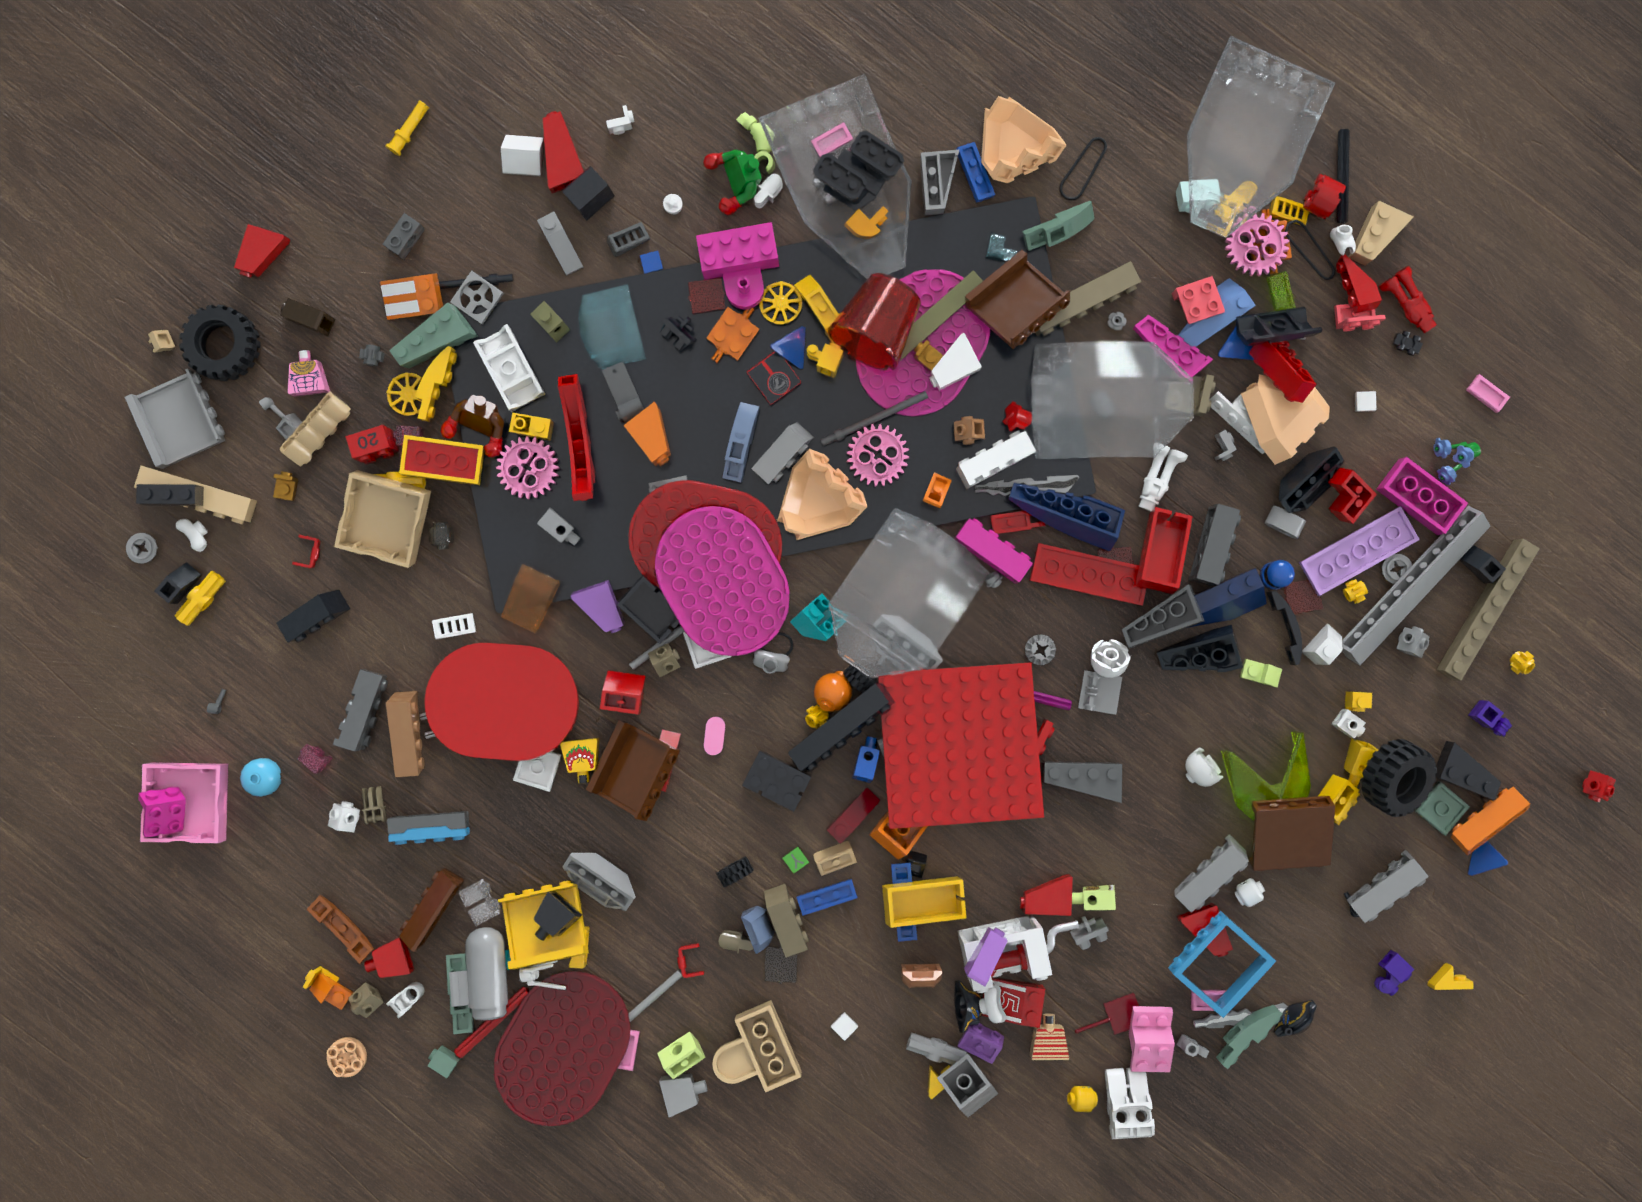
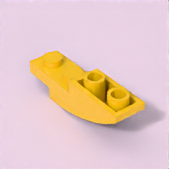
M447 346L432 361L418 386L415 398L422 401L418 418L422 421L430 422V419L434 417L435 399L438 400L440 395L439 386L447 387V383L451 382L452 372L450 371L452 364L456 362L457 353L450 346Z

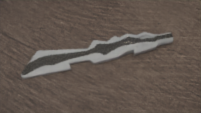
M1049 476L1047 481H1034L1032 478L1017 479L1011 482L1001 480L984 485H975V493L987 492L991 495L999 493L1006 496L1010 494L1014 483L1035 486L1043 491L1051 489L1055 490V492L1066 493L1079 479V476Z

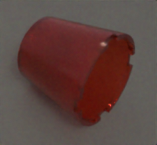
M873 273L828 328V334L835 344L842 345L849 350L847 354L857 361L883 371H887L888 368L895 370L921 306V300L917 293L902 281L887 274Z

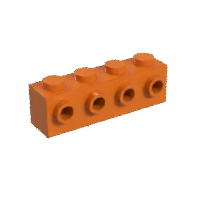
M1514 787L1509 790L1507 788L1502 790L1498 794L1499 798L1495 801L1489 800L1483 805V810L1479 813L1475 811L1467 818L1468 821L1463 825L1459 823L1452 829L1451 839L1467 856L1529 809L1530 803Z

